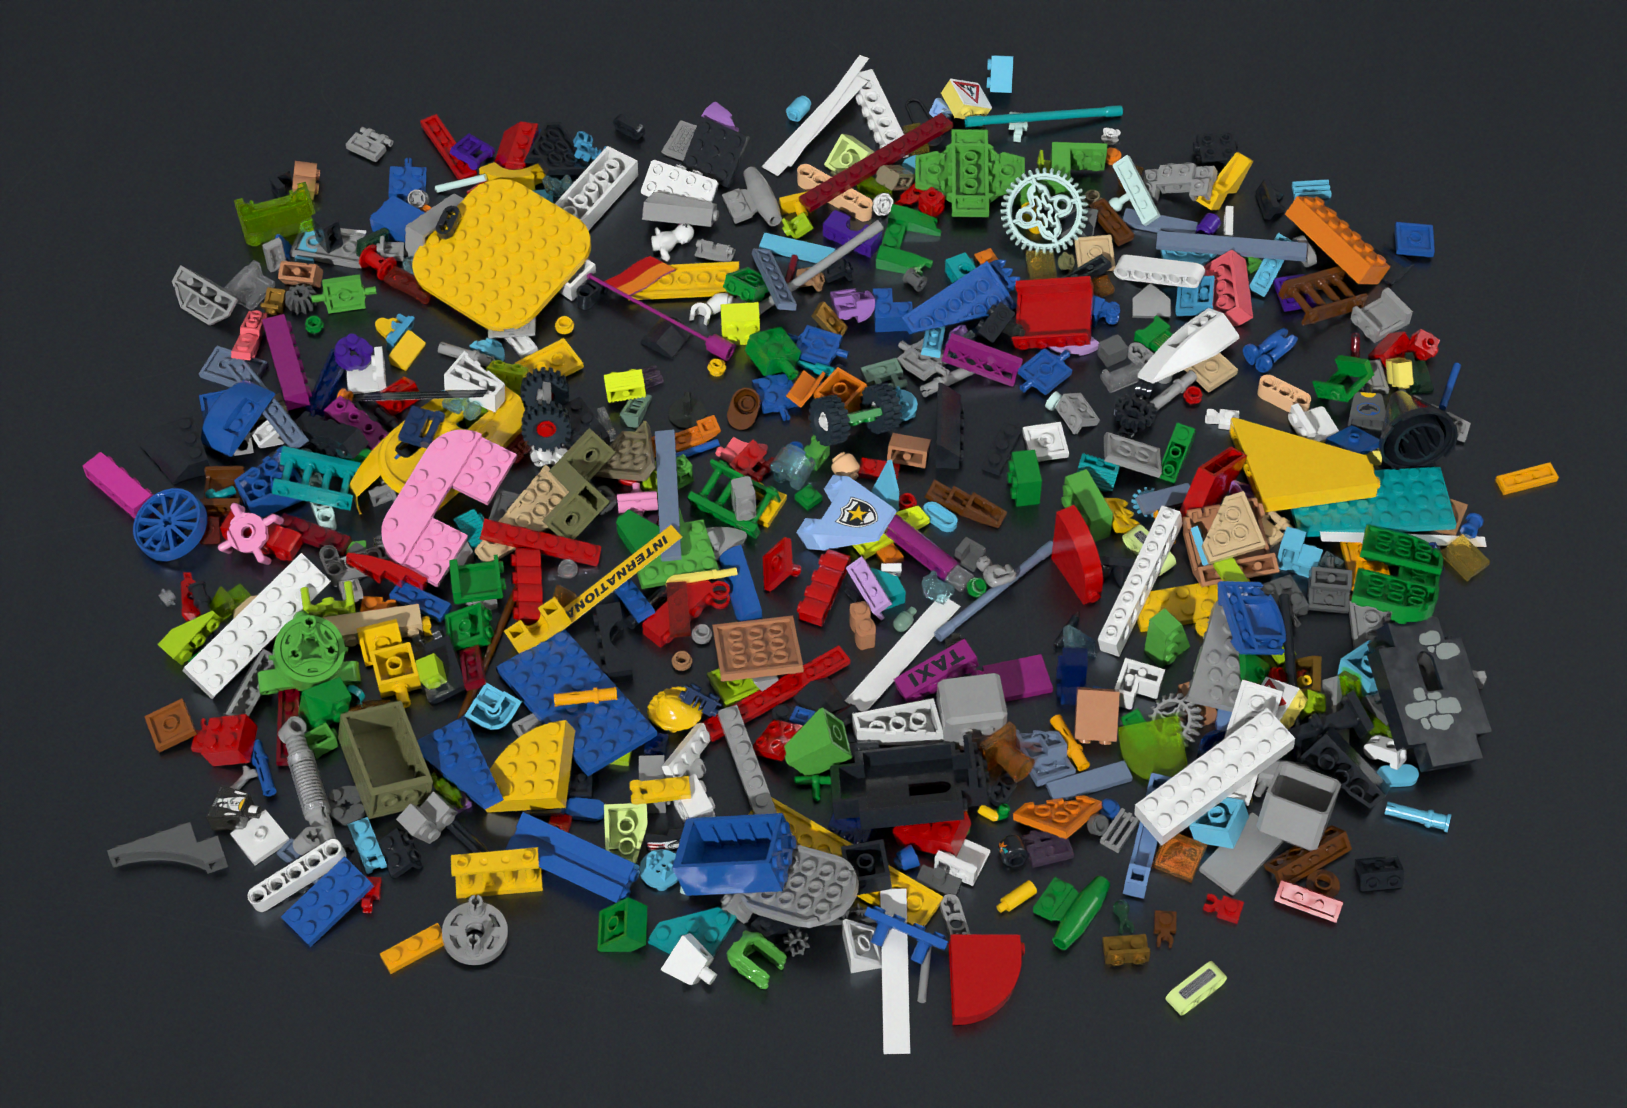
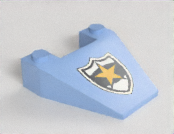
M833 475L824 488L832 503L823 518H805L796 533L806 549L826 550L880 540L897 511L849 476Z

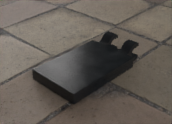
M438 625L430 628L434 640L426 643L424 638H421L420 634L412 637L418 650L413 653L415 662L433 653L443 662L447 682L434 689H428L424 686L429 703L432 706L466 689L463 682L461 664L452 638L449 635L445 637L443 630H440Z

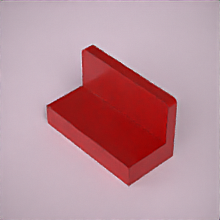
M1405 331L1389 333L1371 351L1368 357L1370 359L1380 358L1386 368V359L1404 358L1408 353L1406 348L1410 339Z

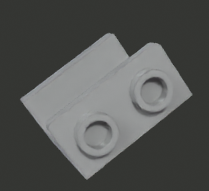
M1388 287L1382 291L1381 298L1361 309L1358 306L1353 307L1350 319L1364 332L1366 337L1376 343L1385 338L1389 333H1394L1410 324L1413 311Z

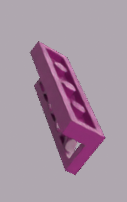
M951 333L946 342L941 361L1013 387L1023 359ZM948 351L956 353L958 358L948 357ZM965 359H973L976 364L970 365ZM984 365L991 366L994 371H987ZM1001 372L1011 373V379L1004 377Z

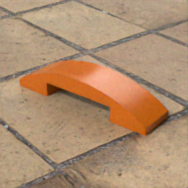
M715 415L696 421L697 426L675 433L676 453L703 444L719 434L721 429ZM653 436V437H652V445H653V452H654V458H655V457H656V445H655V436Z

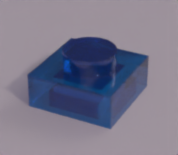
M657 733L655 738L646 742L645 754L665 756L669 735Z

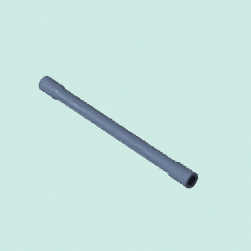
M1049 540L1031 557L1015 568L1017 576L1014 581L990 588L953 619L934 632L935 637L939 641H943L956 628L1040 561L1051 555L1053 542Z

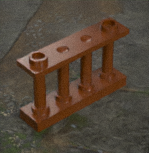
M1340 266L1284 281L1278 293L1282 300L1290 297L1294 298L1306 314L1301 322L1303 326L1352 312L1355 306L1361 309L1364 307L1368 297L1366 293L1358 296L1353 294L1343 282L1346 272ZM1337 285L1347 299L1341 300L1330 286ZM1315 290H1323L1333 303L1326 304ZM1301 294H1308L1318 307L1311 308Z

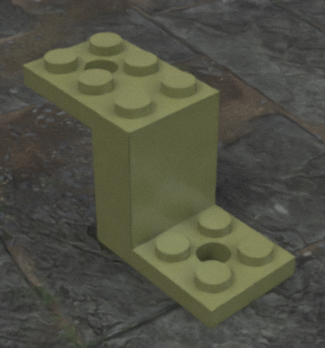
M590 428L549 470L569 493L542 522L558 536L575 539L610 502L589 480L616 452ZM589 451H593L592 455L586 458V454ZM573 515V518L566 522L567 517Z

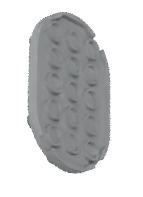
M796 845L792 853V864L789 865L787 872L788 880L784 884L783 891L739 893L745 907L755 914L794 926L812 928L827 924L843 916L856 899L859 881L853 866L844 858Z

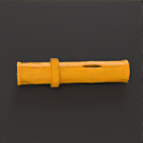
M594 687L593 690L554 693L555 707L590 702L599 704L600 701L617 700L616 687L604 689Z
M1060 714L1053 716L1050 719V723L1055 731H1059L1067 743L1068 757L1072 758L1078 771L1086 770L1090 763L1082 752V746L1077 744Z

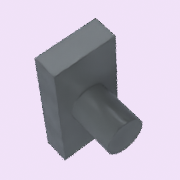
M922 865L915 880L941 896L947 894L957 896L962 885L961 878L947 874L941 867L934 869L926 865Z

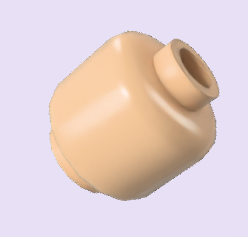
M843 452L832 460L831 469L835 475L849 476L853 480L859 476L857 473L860 470V465L852 454H845Z

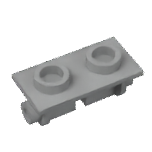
M701 239L697 240L696 247L698 248L695 256L718 262H731L736 249L732 248L731 245L719 243L714 245V242Z

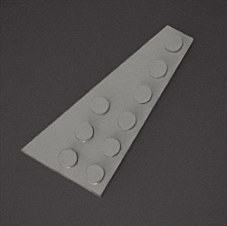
M1216 601L1211 609L1207 631L1203 636L1204 641L1200 647L1193 670V678L1189 683L1188 687L1190 688L1184 701L1232 712L1241 685L1239 652L1230 642L1233 637L1223 606H1219L1218 601Z

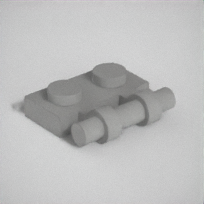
M362 127L360 129L361 134L355 133L346 143V149L377 162L387 151L385 145L391 147L394 141L389 139L387 135H380L371 128Z

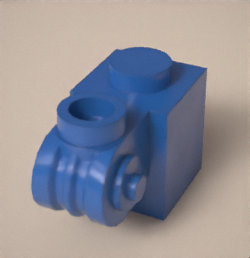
M1093 295L1092 326L1096 327L1101 317H1106L1105 320L1108 324H1116L1119 321L1120 305L1116 302L1108 303L1105 299Z

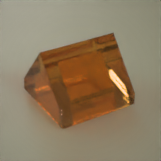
M556 585L553 597L557 599L563 608L577 598L575 592Z

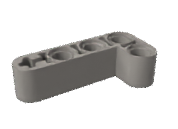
M383 544L356 553L391 561L386 554ZM327 545L320 549L321 564L326 577L331 581L330 585L337 587L339 586V581L357 578L359 580L368 577L347 564L346 556L340 558L334 546Z

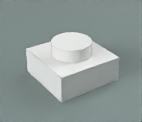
M901 563L881 564V571L901 577Z

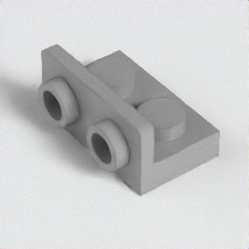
M1081 393L1063 394L1056 405V410L1073 434H1078L1084 426H1097L1100 421Z

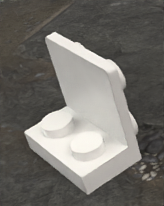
M382 346L374 347L375 355H371V363L366 369L359 371V369L347 371L348 391H352L353 394L382 391L387 387Z
M965 839L957 858L949 852L944 853L939 850L935 856L934 869L941 867L947 874L962 879V882L973 886L990 855V850Z

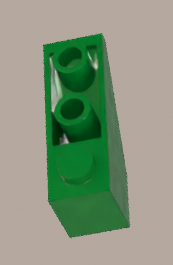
M1180 423L1176 424L1161 462L1162 474L1159 477L1160 479L1175 484L1197 433L1194 428Z

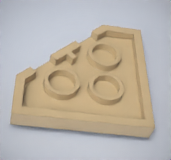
M1244 491L1226 496L1201 546L1208 564L1262 549L1266 546Z

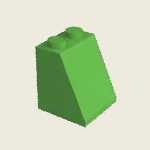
M823 707L784 746L787 764L806 776L818 775L830 769V766L838 765L852 758L844 723Z

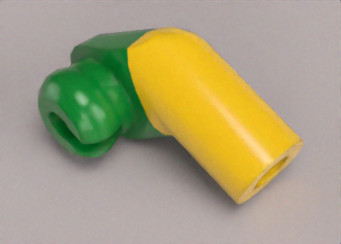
M1003 803L999 808L993 810L986 805H981L978 813L991 821L1006 819L1010 815V806Z

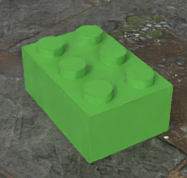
M1085 469L1066 476L1063 485V497L1061 498L1063 506L1065 508L1072 505L1076 506L1088 526L1094 542L1110 537L1113 513L1088 470Z

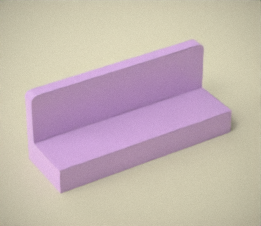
M861 556L847 566L846 569L872 613L880 620H883L885 617L882 611L892 605L868 563Z

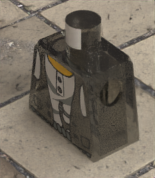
M220 785L206 818L212 830H239L246 828L250 818L259 819L262 809L261 806H255L248 792Z

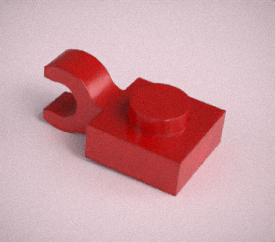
M366 877L374 887L361 899L363 913H372L373 900H380L381 877Z

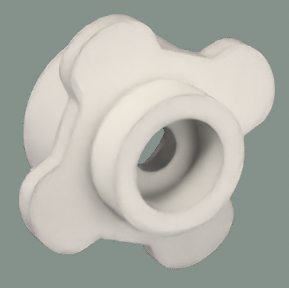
M1104 128L1101 140L1107 143V145L1118 143V136L1121 132L1118 129Z

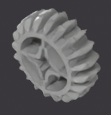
M1170 693L1169 697L1164 695L1162 696L1163 702L1156 700L1158 706L1151 707L1154 713L1148 715L1149 718H1152V721L1147 724L1153 727L1150 731L1155 735L1156 740L1160 741L1159 744L1167 746L1169 749L1173 747L1181 749V745L1188 746V740L1195 742L1194 734L1199 736L1200 733L1197 729L1203 727L1199 721L1204 718L1198 715L1202 711L1201 708L1196 707L1197 704L1184 701L1185 697L1182 693H1178L1177 696L1175 693ZM1178 705L1172 712L1167 713L1171 707ZM1187 713H1188V723L1186 722V715H1187ZM1170 717L1176 719L1177 722L1181 723V725L1175 723L1174 720L1170 719ZM1184 729L1181 734L1173 737L1179 730Z

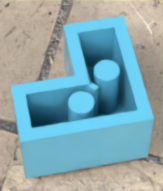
M991 55V59H988L987 70H991V77H987V88H990V92L1011 93L1013 56Z
M1287 527L1277 557L1278 567L1281 570L1309 578V570L1311 567L1319 566L1323 550L1304 544L1306 532L1297 528Z

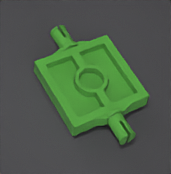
M359 274L323 279V294L311 295L312 303L324 301L329 314L366 308L365 295L377 294L376 286L364 288Z

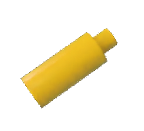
M1027 880L1000 899L1001 903L996 906L997 910L1000 913L1005 910L1010 912L1037 893L1035 885L1030 880Z

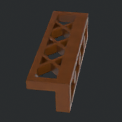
M1331 825L1326 828L1316 850L1309 851L1294 846L1263 865L1265 870L1275 874L1278 886L1282 879L1295 883L1349 852L1352 848L1346 831Z

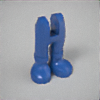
M1282 328L1269 335L1257 347L1253 344L1245 345L1243 347V355L1250 365L1255 364L1259 372L1266 373L1271 370L1273 364L1280 357L1293 348L1298 338L1291 334L1285 339L1288 330Z

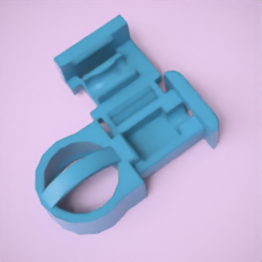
M583 131L577 132L573 140L574 147H577L574 156L578 159L583 158L587 162H589L590 158L596 159L603 150H597V147L595 149L592 147L593 138L591 135Z

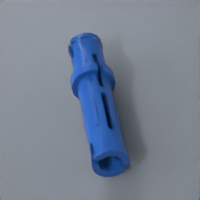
M256 739L252 751V763L256 766L263 795L270 797L275 795L277 791L268 765L269 757L265 754L262 741Z

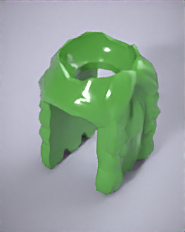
M745 930L741 939L733 942V945L727 951V960L740 974L754 982L759 988L767 989L770 976L747 957L751 953L758 951L780 970L784 969L787 957L770 940L765 939L761 933Z

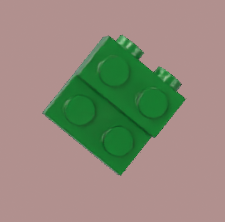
M749 267L726 274L723 288L733 295L740 296L747 303L761 301L765 293L769 292L762 275Z
M480 602L445 615L446 636L449 635L452 638L456 651L475 645L483 647L491 644V637H494V631L489 625V621L492 620L490 609Z

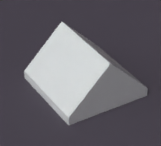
M845 919L843 920L842 935L850 972L856 973L882 968L880 946L870 942L876 928Z

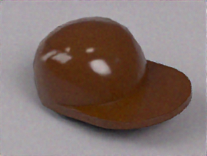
M746 387L734 393L727 411V419L732 427L744 430L754 424L761 407L760 395L755 390Z

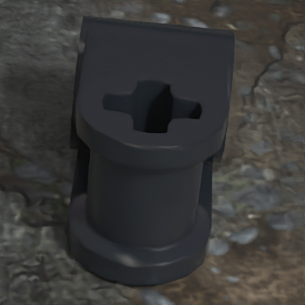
M587 279L576 290L578 307L584 310L590 309L607 294L609 288L592 279Z

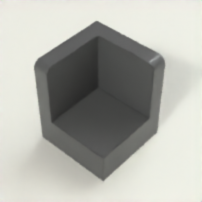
M1118 334L1098 343L1097 355L1106 367L1127 358L1128 346Z
M965 537L955 549L954 559L963 567L975 572L977 570V560L985 556L986 548Z

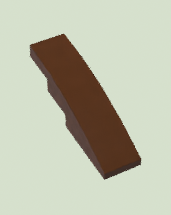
M935 479L924 497L939 503L958 515L996 528L1000 527L1007 514V511L974 492L972 495H969L955 486L950 489Z

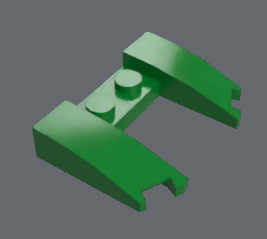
M892 204L883 242L879 247L876 258V269L905 274L909 268H913L916 270V273L923 276L921 269L924 266L931 268L933 261L900 249L906 231L941 237V229H937L935 225L937 219L923 212Z

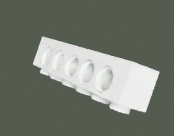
M870 69L857 74V76L868 82L856 93V101L858 105L862 106L863 116L867 117L869 129L873 130L876 143L879 142L881 149L904 134L873 70Z

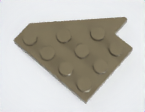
M643 421L635 432L622 431L610 445L616 453L593 477L645 481L650 477L656 467L651 430L647 421Z

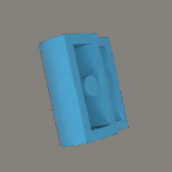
M1203 276L1197 288L1178 286L1176 316H1198L1208 308L1213 309L1214 276Z

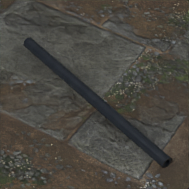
M1283 593L1279 595L1280 612L1286 631V641L1283 643L1287 684L1298 687L1289 594ZM1300 713L1291 728L1301 725ZM1303 740L1294 742L1293 747L1294 762H1299L1297 759L1304 752Z

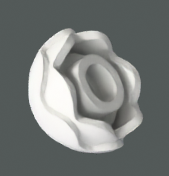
M886 193L877 195L873 200V211L879 216L887 215L891 210L893 199Z

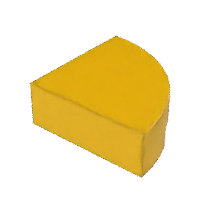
M429 616L422 617L423 634L425 637L432 636Z

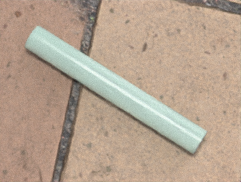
M486 174L440 184L435 186V191L439 193L487 181L488 178Z

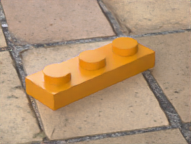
M436 923L380 953V957L390 974L443 947L442 929Z

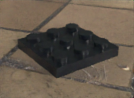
M701 116L681 166L691 172L693 170L703 173L702 176L714 179L718 184L730 188L750 137Z

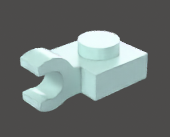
M1009 112V114H1018V113H1019V112ZM1027 122L1009 123V130H1014L1013 142H1021L1022 131H1027Z

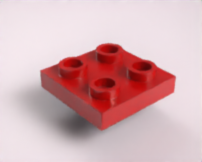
M773 720L752 747L755 755L783 761L786 755L784 746L803 725Z

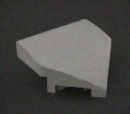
M1151 283L1132 299V318H1154L1157 315L1160 318L1170 319V298Z

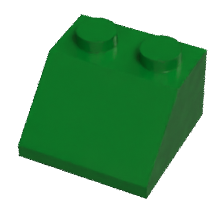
M628 897L599 911L597 950L600 952H632L645 946L648 906Z

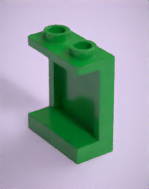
M498 554L494 555V561L459 566L457 559L449 560L454 604L503 598L502 590H506L505 578H501L500 573H504L503 561L498 560Z

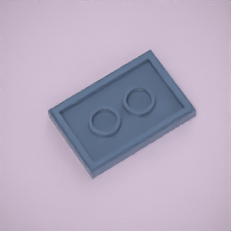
M216 346L199 372L200 378L228 387L238 383L224 366L225 363L232 359V350ZM258 358L245 360L259 379H261L269 366L268 362Z

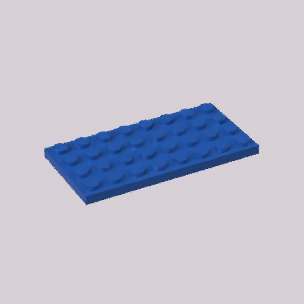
M565 629L556 633L545 642H541L537 646L525 650L496 666V672L542 725L566 720L575 729L572 759L587 776L657 736V730ZM594 687L598 689L616 687L617 700L600 701L599 704L590 702L555 707L554 693L593 690Z

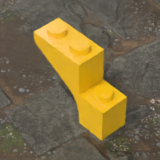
M1236 152L1217 176L1212 187L1210 200H1206L1204 196H1198L1196 201L1210 210H1219L1228 193H1237L1253 160Z

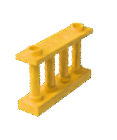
M538 847L451 855V874L455 876L457 899L470 898L473 895L477 897V895L492 896L543 891Z

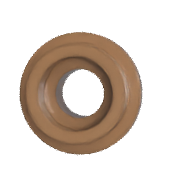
M678 651L672 657V665L677 670H687L692 665V657L685 651Z

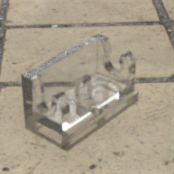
M1137 357L1132 359L1134 362L1110 373L1107 369L1102 370L1103 374L1100 375V378L1110 393L1138 382V373L1144 365L1141 364Z

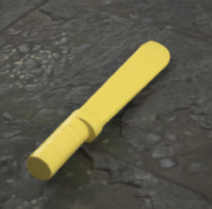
M737 568L717 571L713 569L710 571L673 575L667 579L666 587L738 575Z

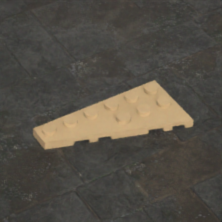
M545 464L541 472L535 476L527 489L520 494L507 510V513L498 522L545 533L550 528L542 520L569 491L549 472L550 468ZM482 540L476 547L475 553L482 562L494 561V555L498 554L499 560L513 552L516 548Z

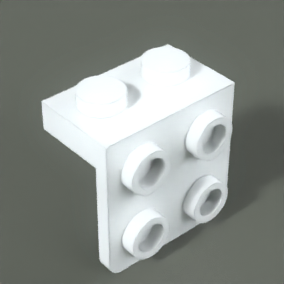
M1299 403L1291 405L1288 420L1298 436L1323 443L1326 442L1327 437L1339 432L1324 407L1320 406L1304 412Z

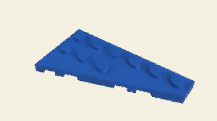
M986 261L901 317L900 321L911 335L989 316L986 312L993 304L996 306L999 302H1002L1011 310H1016L1017 305L989 262Z
M465 716L417 740L425 762L430 763L436 771L451 783L453 782L462 792L467 793L484 810L504 800Z

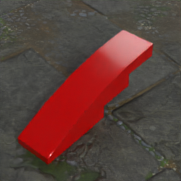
M348 552L346 555L347 564L378 583H381L386 578L401 588L406 582L423 591L428 586L426 577L394 562L363 554Z

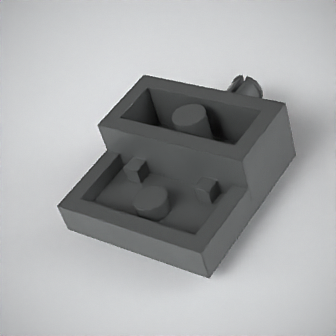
M1326 557V568L1311 567L1308 578V610L1348 613L1352 570L1334 569V557Z
M1289 574L1264 583V586L1260 589L1267 596L1271 594L1279 610V595L1283 593L1289 594L1293 628H1298L1301 625L1298 617L1307 614L1309 604L1292 576Z

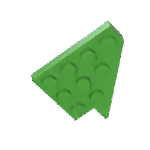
M679 508L682 560L662 562L660 554L637 572L642 589L666 585L667 579L673 575L710 571L713 569L719 570L704 520L684 523Z

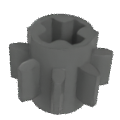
M800 928L797 931L789 929L787 937H782L785 943L783 946L785 952L790 950L792 957L795 954L804 955L803 951L805 948L810 947L806 941L809 938L807 933L801 934Z

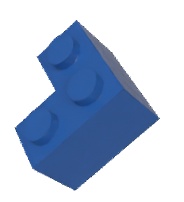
M892 288L873 289V296L875 298V308L873 311L875 332L907 331L900 318L913 310L912 302H893Z

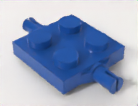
M408 158L405 159L404 167L390 166L389 198L393 195L408 203V195L411 191L423 190L426 192V167H412L413 160L409 158V163Z
M809 325L806 326L804 332L799 336L788 333V336L794 343H797V347L801 351L800 360L830 366L836 356L846 359L849 356V351L839 348L842 342V335Z
M1045 348L1018 369V374L1026 380L1025 383L1020 385V390L1026 392L1029 388L1035 387L1044 395H1047L1072 375V369L1064 363V360L1070 357V353L1064 350V352L1057 356Z
M785 373L764 376V378L752 380L753 390L760 395L763 413L780 412L783 421L789 420L790 415L787 410L798 407V405L786 397L793 386L792 380H789Z

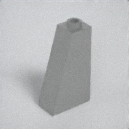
M653 192L644 201L642 219L711 227L718 220L719 210H717V204Z

